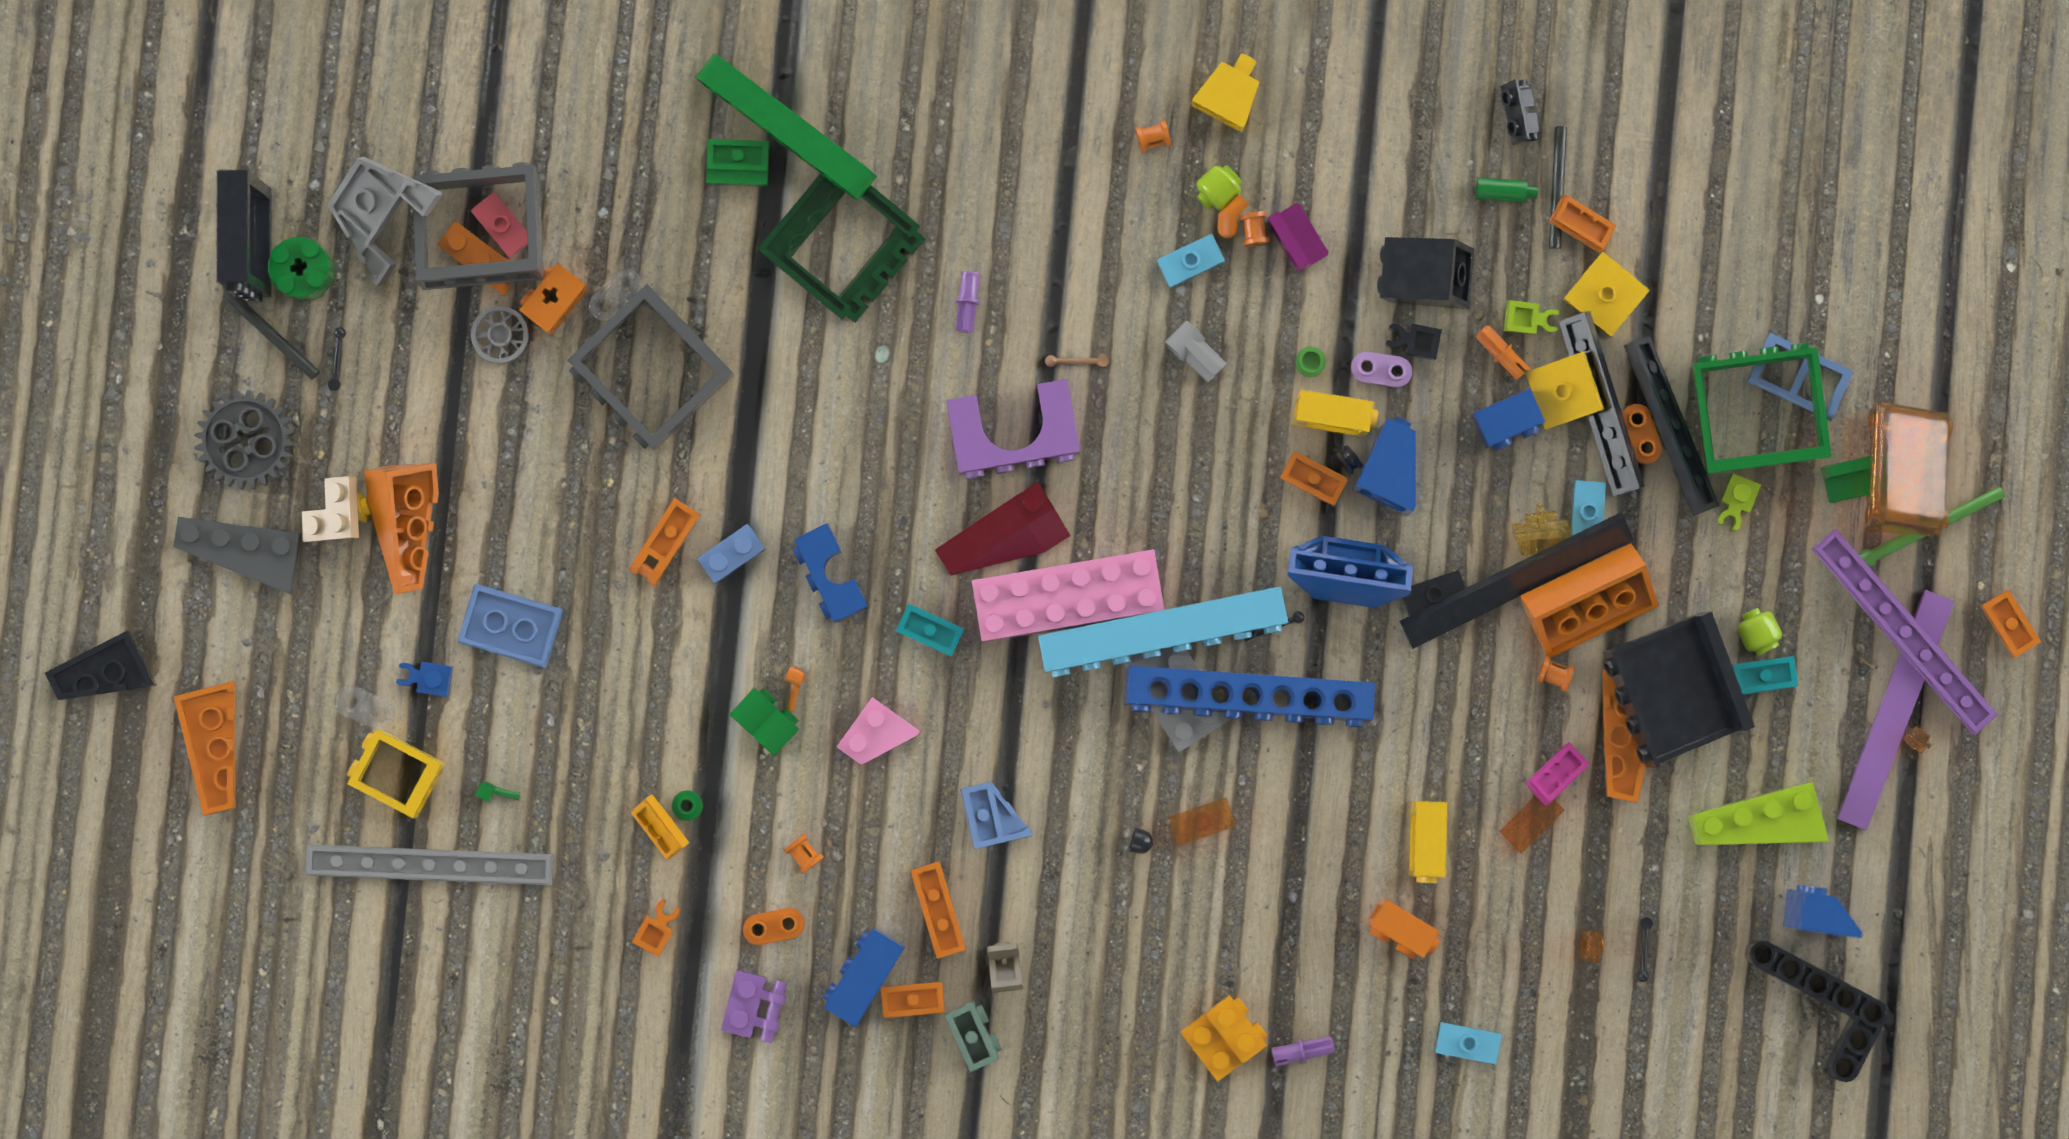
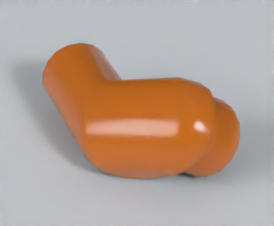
M1239 194L1218 214V233L1223 238L1228 239L1235 236L1238 229V215L1249 206Z

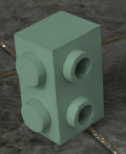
M972 1001L945 1014L970 1072L999 1060L997 1052L1001 1051L1002 1048L995 1033L988 1034L984 1024L989 1022V1019L982 1005L976 1007L975 1002Z

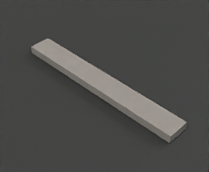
M308 844L305 875L553 885L554 854Z

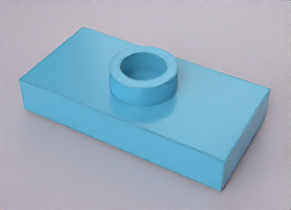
M1212 234L1157 259V263L1169 288L1225 262Z
M1574 481L1570 537L1604 520L1606 482Z
M1440 1022L1435 1053L1497 1065L1502 1034Z

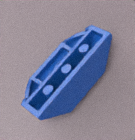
M1320 536L1300 546L1297 545L1291 548L1287 576L1314 599L1376 608L1410 595L1413 566L1408 562L1405 563L1397 554L1381 544Z

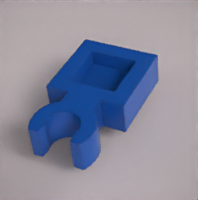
M421 661L420 670H416L412 664L399 663L400 668L409 670L410 676L407 680L397 679L396 683L398 685L410 686L413 683H418L416 692L449 696L453 673L452 666Z

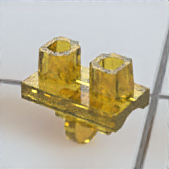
M1543 503L1536 504V513L1525 514L1526 523L1512 524V534L1517 541L1521 555L1537 553L1536 539H1547L1549 548L1572 536L1571 526H1568L1567 519L1557 520L1556 511L1545 512Z

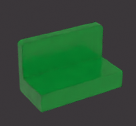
M1887 452L1822 467L1821 472L1828 501L1835 503L1889 490L1884 467L1889 464Z

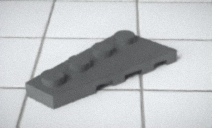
M178 517L173 547L288 594H293L301 534Z

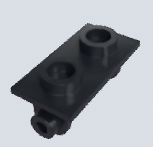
M1514 79L1500 86L1501 102L1505 107L1507 131L1511 136L1512 145L1525 140L1527 142L1538 140V134L1541 131L1536 112L1526 113L1525 109L1535 106L1532 87L1530 84L1528 85L1527 79L1519 81Z

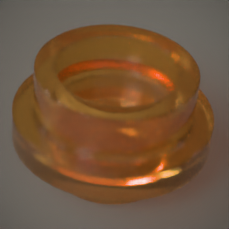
M1917 725L1913 729L1908 726L1904 730L1906 734L1902 739L1920 753H1923L1926 748H1931L1932 744L1928 741L1931 736Z

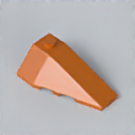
M436 463L389 465L364 470L367 501L395 594L423 589L429 554L426 549L428 532L433 531L434 522L430 521L433 503L437 504L439 495Z

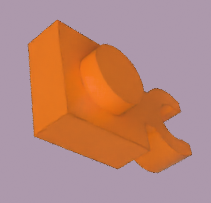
M665 899L660 900L656 906V918L654 919L647 915L632 943L657 957H660L675 931L667 926L669 921L675 920L681 908L676 907L671 915H666L663 912V906L667 901Z

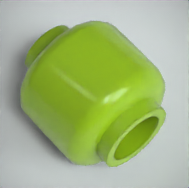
M1218 165L1213 166L1197 181L1196 186L1200 194L1196 197L1208 210L1211 207L1222 210L1238 194H1241L1239 185L1242 181L1227 165L1223 168Z
M1756 608L1742 615L1744 621L1738 624L1737 632L1747 651L1756 652L1757 655H1760L1779 646L1778 641L1782 638V631L1772 612L1764 611L1761 613L1759 608Z

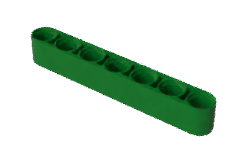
M713 53L695 76L707 89L853 199L859 201L877 178L869 168L717 54Z

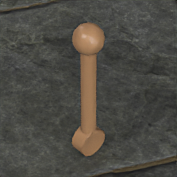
M1048 355L1045 358V364L1048 367H1053L1056 364H1097L1099 367L1104 368L1109 364V359L1105 355H1100L1098 358H1056L1053 355Z

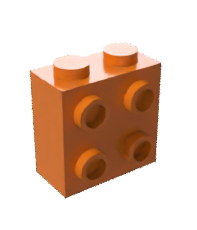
M1382 897L1366 922L1371 927L1369 931L1371 935L1385 943H1388L1390 939L1398 943L1395 949L1413 960L1416 955L1422 958L1426 954L1432 955L1440 943V939L1437 938L1440 931Z

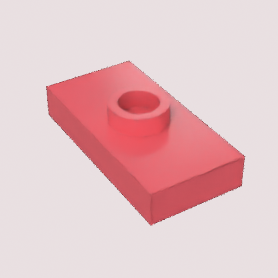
M492 192L470 210L510 259L528 245L526 229L495 192Z

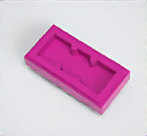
M1568 742L1524 784L1547 806L1590 764Z

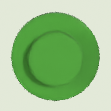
M1305 347L1296 356V368L1303 376L1316 377L1325 369L1326 357L1317 347Z

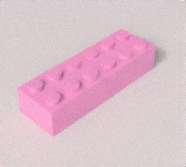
M1154 549L971 580L982 643L1113 621L1165 610Z

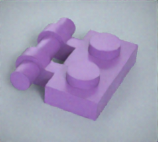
M736 970L721 1031L752 1038L754 1026L763 1028L760 1040L772 1043L774 1033L779 1030L780 1022L777 1021L781 1006L785 1005L787 995L784 994L787 983L775 980L773 991L765 990L767 977ZM761 999L770 1001L766 1018L757 1016Z

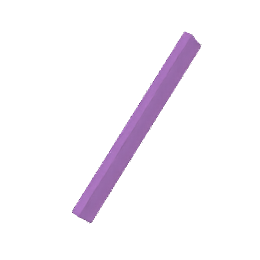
M1833 529L1811 548L1814 554L1972 735H1976L1998 715L1837 529Z
M1924 590L1913 618L1938 645L1955 601ZM1901 652L1836 817L1837 820L1862 830H1867L1924 683V679Z

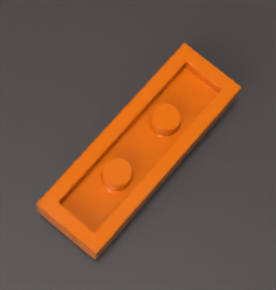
M940 861L910 870L936 958L939 959L967 950Z

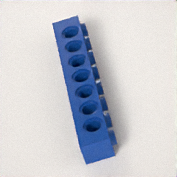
M1129 666L1126 669L1124 706H1132V711L1150 712L1152 707L1163 708L1162 713L1174 715L1181 714V710H1193L1194 716L1210 717L1212 712H1224V718L1242 719V714H1253L1254 720L1273 721V716L1285 717V722L1303 723L1304 718L1315 719V724L1334 725V720L1346 721V726L1364 727V722L1373 720L1375 683ZM1152 683H1159L1164 687L1165 695L1162 699L1154 698L1151 695L1150 686ZM1183 685H1189L1194 688L1196 696L1193 701H1187L1182 697L1181 688ZM1214 687H1220L1225 691L1226 700L1224 703H1217L1213 700L1211 693ZM1245 689L1252 690L1256 694L1257 700L1254 705H1248L1243 701L1242 693ZM1276 691L1285 694L1287 698L1285 707H1278L1274 704L1273 694ZM1309 693L1316 697L1317 707L1314 710L1308 709L1304 705L1303 698L1305 694ZM1336 696H1342L1347 700L1348 707L1345 712L1335 708L1334 699Z

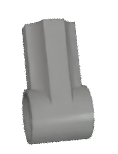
M1185 321L1164 343L1180 360L1186 361L1208 383L1226 366V363L1204 342L1205 338L1191 323Z

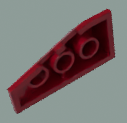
M1037 482L936 548L935 552L949 574L953 576L1045 553L1071 535Z

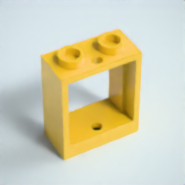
M1300 390L1296 399L1292 426L1366 437L1370 431L1376 428L1378 410L1373 409L1374 401Z
M376 729L374 734L369 732L361 747L365 750L359 761L355 759L348 770L347 776L351 778L347 784L411 818H418L446 763L383 730ZM382 741L427 764L406 804L361 781Z
M1411 801L1409 875L1416 876V882L1438 883V877H1446L1448 802Z

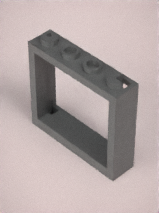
M519 162L513 164L512 167L500 168L497 165H487L482 167V170L470 171L467 168H456L449 173L425 171L422 175L413 176L414 180L436 190L525 182L528 259L428 268L427 216L420 215L414 209L416 282L422 290L544 279L540 174L534 165Z
M648 284L633 296L567 360L573 366L569 370L570 373L581 384L587 380L594 389L590 393L603 406L608 402L615 409L611 415L623 427L629 424L636 431L632 437L644 449L650 445L655 451L734 376V373ZM645 301L716 373L653 435L582 363Z

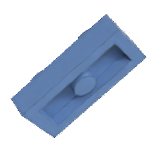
M746 524L697 559L714 584H716L766 549L749 524Z

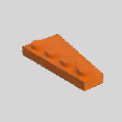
M1602 669L1606 797L1638 803L1646 766L1641 763L1637 756L1636 747L1638 744L1635 736L1631 735L1626 727L1625 718H1627L1624 707L1620 706L1615 698L1614 690L1616 686L1613 678L1608 676L1605 669Z

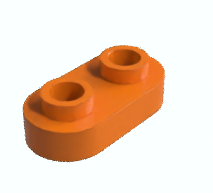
M1632 404L1623 410L1622 415L1637 463L1650 464L1660 457L1662 445L1650 410L1644 405ZM1633 414H1639L1642 417L1641 424L1636 425L1632 422ZM1643 443L1651 445V453L1646 454L1642 451L1641 446Z
M794 908L755 914L745 921L743 934L746 940L754 945L793 939L802 933L805 920L801 912ZM785 918H792L794 920V927L792 929L784 928L783 921ZM755 924H761L764 927L762 935L757 936L753 933V926Z

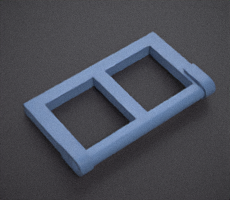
M1769 333L1763 348L1777 345L1790 351V345L1794 343ZM1819 355L1820 366L1841 375L1826 407L1827 420L1831 421L1835 417L1836 410L1854 371ZM1803 359L1789 391L1760 378L1766 364L1753 367L1748 376L1747 383L1813 412L1812 402L1797 395L1808 371L1807 359Z

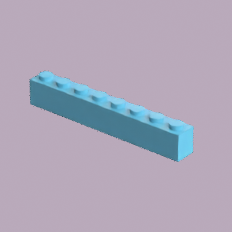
M1280 586L1039 635L1038 641L1045 673L1052 672V677H1059L1071 674L1070 668L1082 666L1083 671L1101 668L1100 662L1112 660L1113 665L1131 662L1130 656L1143 654V659L1161 656L1162 649L1173 647L1174 653L1191 650V643L1203 641L1204 647L1221 644V637L1233 635L1234 641L1252 637L1251 631L1263 629L1264 634L1283 631L1282 625L1288 623Z

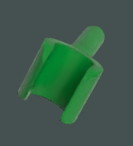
M489 782L480 783L475 792L478 798L490 802L493 794L515 800L520 798L519 792L501 789Z

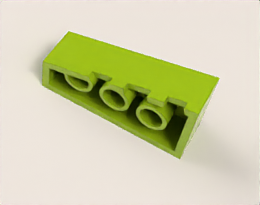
M1804 782L1688 815L1696 845L1830 842L1813 782Z

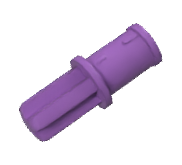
M962 271L959 298L955 300L958 303L955 329L961 333H972L976 305H979L980 302L977 300L981 274L972 271Z
M1327 1036L1302 1042V1039H1298L1296 1043L1272 1047V1054L1275 1066L1279 1067L1293 1062L1303 1061V1063H1307L1306 1059L1331 1054L1335 1049L1332 1038Z

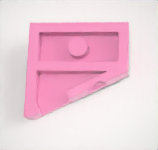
M872 697L837 745V748L863 765L918 736L921 731Z

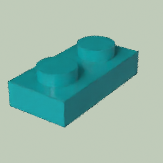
M908 603L896 632L952 657L964 632V628Z
M1794 656L1732 665L1743 694L1799 686Z

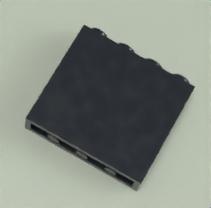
M1712 612L1697 613L1603 652L1605 671L1609 677L1613 678L1616 686L1614 690L1615 698L1619 705L1624 707L1627 718H1625L1626 727L1630 734L1635 736L1638 744L1636 747L1637 756L1646 767L1658 768L1660 763L1736 731H1746L1755 727Z

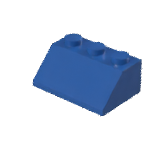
M1797 885L1796 891L1787 890L1782 927L1862 938L1863 932L1836 896L1827 895V889Z

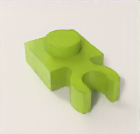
M1508 300L1506 302L1504 331L1533 335L1537 334V326H1539L1544 332H1556L1558 327L1549 326L1547 318L1549 315H1559V311L1547 309L1539 313V303Z
M1732 473L1720 500V503L1727 505V509L1718 515L1717 524L1722 525L1725 517L1730 516L1734 520L1732 531H1737L1742 524L1741 511L1747 514L1751 512L1761 484Z

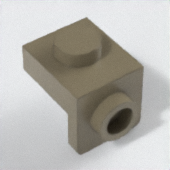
M998 942L994 946L987 947L992 993L1023 990L1018 944Z

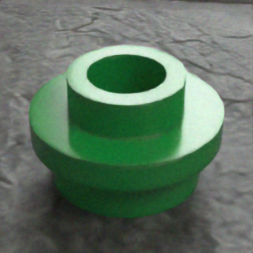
M681 791L672 801L674 815L683 821L696 819L703 809L702 799L694 791ZM684 800H690L693 804L689 812H685L681 807Z

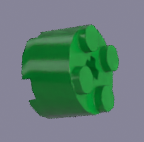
M292 237L282 241L273 248L268 262V273L273 285L281 293L296 301L311 302L321 298L329 289L335 279V264L331 255L316 241L306 237ZM303 263L308 268L304 269L303 275L300 276L296 269Z

